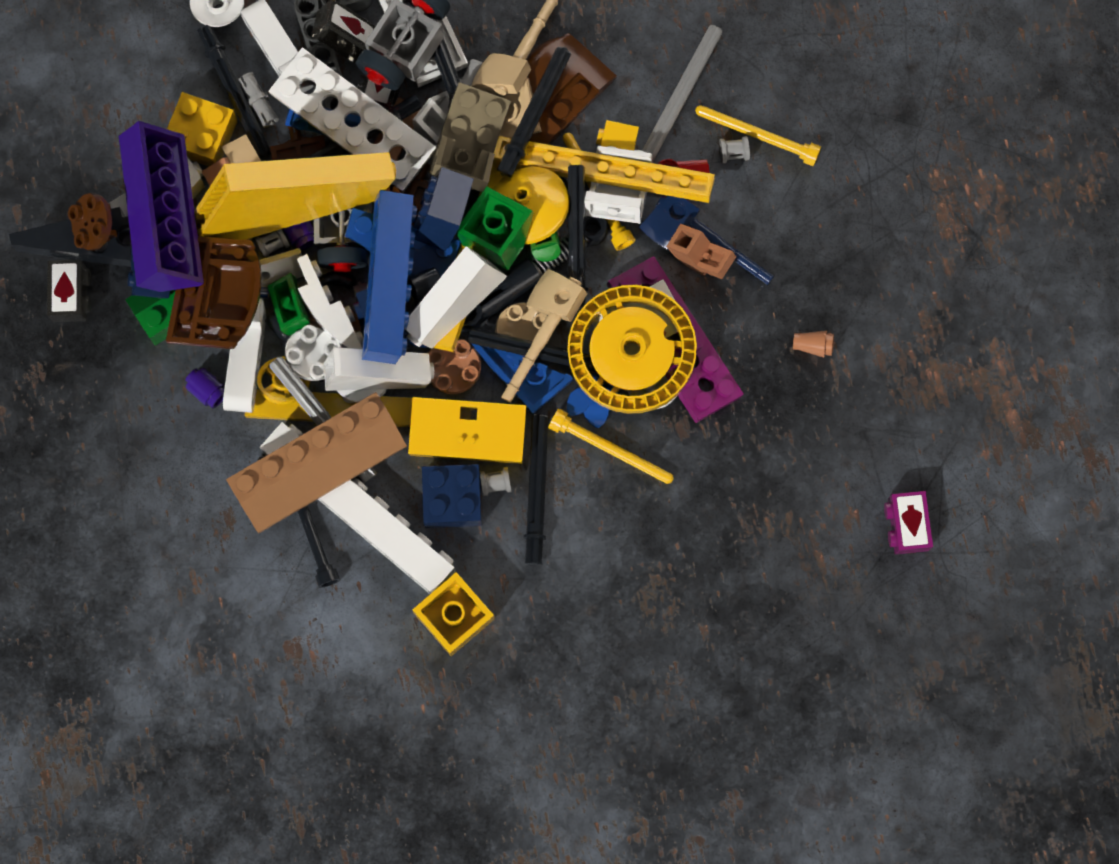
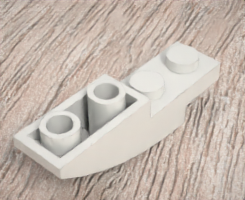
M307 254L297 258L307 281V285L298 288L316 322L334 340L340 343L343 348L362 349L364 337L361 331L355 333L351 323L356 320L350 307H343L341 300L330 305L329 302L334 299L328 286L322 287L318 277L322 273L316 260L310 262Z

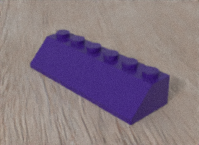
M138 121L119 135L136 286L158 292L201 286L204 284L185 136L181 133Z

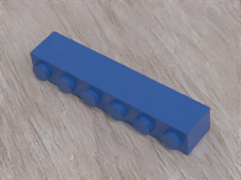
M380 190L374 201L362 360L396 364L400 357L406 354L407 339L403 338V331L407 329L409 322V312L405 311V304L409 302L411 295V285H407V277L411 275L413 268V259L409 258V250L413 249L415 232H411V223L415 222L417 215V206H413L414 195Z

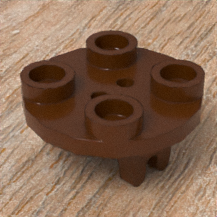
M95 193L85 194L76 202V205L69 207L68 218L72 223L74 244L77 248L97 250L107 241H110V237H117L116 230H111V206L101 195Z

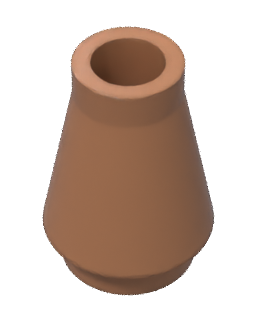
M827 330L794 333L793 350H800L823 358L826 355L832 356L834 334L828 333Z

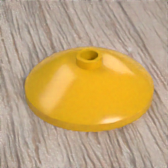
M532 166L517 169L512 177L506 175L493 189L533 211L534 214L525 244L537 243L550 237L561 227L567 217L570 204L568 190L561 178L546 168ZM527 194L524 199H519L522 195Z

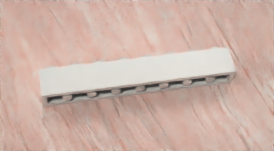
M281 422L259 448L267 456L303 435V433L293 424L287 427ZM357 478L344 483L318 499L429 594L435 591L455 572V567L452 566L454 560L442 550L439 554L430 547L432 545L431 540L421 532L416 535L408 529L411 524L400 514L394 517L388 512L389 505L380 497L376 496L373 499L366 493L368 488Z

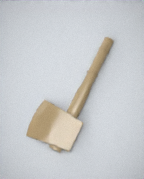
M559 0L545 1L513 56L497 53L490 54L477 71L471 87L503 96L506 94H518L531 71L526 59L535 45L541 30L545 27V23L553 9L558 5Z
M547 269L535 285L526 307L546 314L547 317L509 384H507L508 386L501 396L504 401L511 403L560 320L569 322L573 320L588 294L581 287L582 283L572 277L568 279L555 271Z

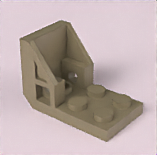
M458 82L428 172L437 176L441 167L473 178L471 188L483 192L489 182L495 155L493 151L511 101Z

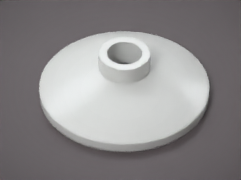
M190 0V9L193 16L200 23L211 27H221L232 23L239 17L240 11L244 8V0ZM218 4H222V5H223V6L220 7V8H215V6L218 5Z

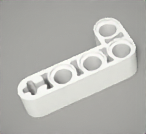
M258 0L242 9L240 15L273 69L280 77L298 51L265 0ZM305 80L302 82L300 90L305 93L315 87L316 84L312 80Z
M262 298L259 299L254 319L248 331L238 342V345L234 349H230L223 396L224 411L253 413L257 375L260 370L266 325V310Z

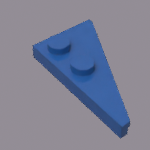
M469 343L503 383L508 386L507 384L511 381L524 356ZM534 362L535 365L531 367L515 396L523 405H526L527 410L533 415L573 381V377L569 374H562L550 369L542 363Z

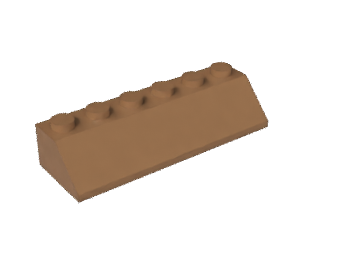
M375 392L232 475L226 481L259 534L406 448L407 445L380 397Z

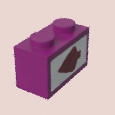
M926 491L892 494L888 498V502L884 503L886 520L890 519L891 530L888 531L890 548L894 547L895 555L929 551L933 548Z

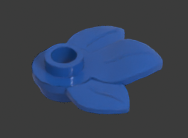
M590 373L596 381L599 379L598 373ZM604 382V384L602 385L609 391H611L613 388L609 386L607 382ZM577 388L570 393L567 402L569 416L584 413L586 420L597 429L606 422L610 409L602 407L591 400L581 388Z

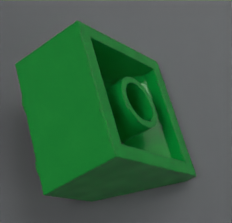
M486 186L461 222L456 233L463 246H467L481 256L509 270L524 248L534 213L529 208Z
M170 290L168 299L132 295L125 299L155 346L166 340L175 291Z

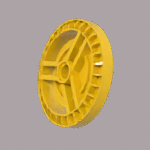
M622 285L610 288L596 295L580 310L572 324L568 337V357L574 379L591 400L615 412L627 414L644 413L667 404L686 386L696 361L697 343L695 331L689 317L673 298L662 291L647 286ZM639 303L656 308L671 320L677 329L681 341L665 338L664 330L668 325L654 312L640 307H623L622 304ZM616 306L617 310L609 314L606 310ZM601 315L603 319L597 324L590 340L591 361L600 376L596 381L585 365L583 343L590 325ZM634 343L640 347V351L635 355H629L625 352L624 348L626 345ZM675 348L682 349L681 357H674ZM671 365H678L668 382L651 393L640 396L617 394L620 389L636 391L651 387L666 375ZM604 382L613 386L611 391L602 386Z

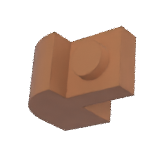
M683 224L679 225L666 246L682 264L703 276L710 274L720 279H723L736 258L733 251L710 243L702 231Z

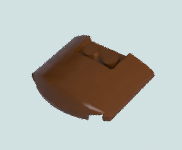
M570 33L543 42L531 50L526 59L531 68L527 77L530 80L532 93L534 94L555 49L558 46L565 47L571 52L566 67L539 120L542 132L532 134L529 140L531 142L551 145L617 78L614 72Z
M198 236L204 284L175 291L166 343L234 349L248 331L260 299L262 275L260 261L254 250L255 245L252 240Z

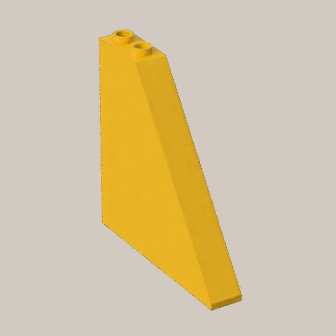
M389 152L224 164L194 211L197 235L201 237L246 240L374 202L379 191H386L395 180L396 166L391 162Z

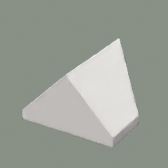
M447 91L429 98L413 118L414 131L434 146L438 142L449 110L448 105L451 103Z

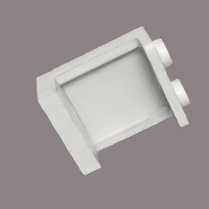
M613 146L597 147L596 153L652 163V154L641 150L632 151L618 149ZM591 182L590 191H586L584 200L585 216L640 224L647 192Z

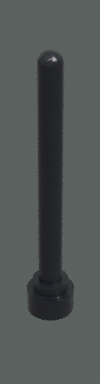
M307 505L298 510V514L318 567L316 570L317 575L315 576L318 587L325 588L338 583L340 577L337 569H333L332 564H329Z

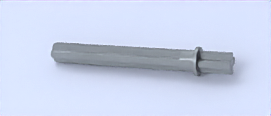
M277 357L270 363V369L317 426L332 418L283 357ZM372 467L358 476L365 483L377 472Z

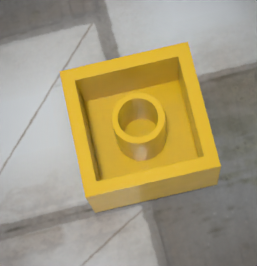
M182 92L167 129L184 134L189 160L197 161V163L209 167L223 158L224 151L222 146L229 143L238 120L233 109Z
M457 572L412 609L415 616L451 657L494 620L493 613Z

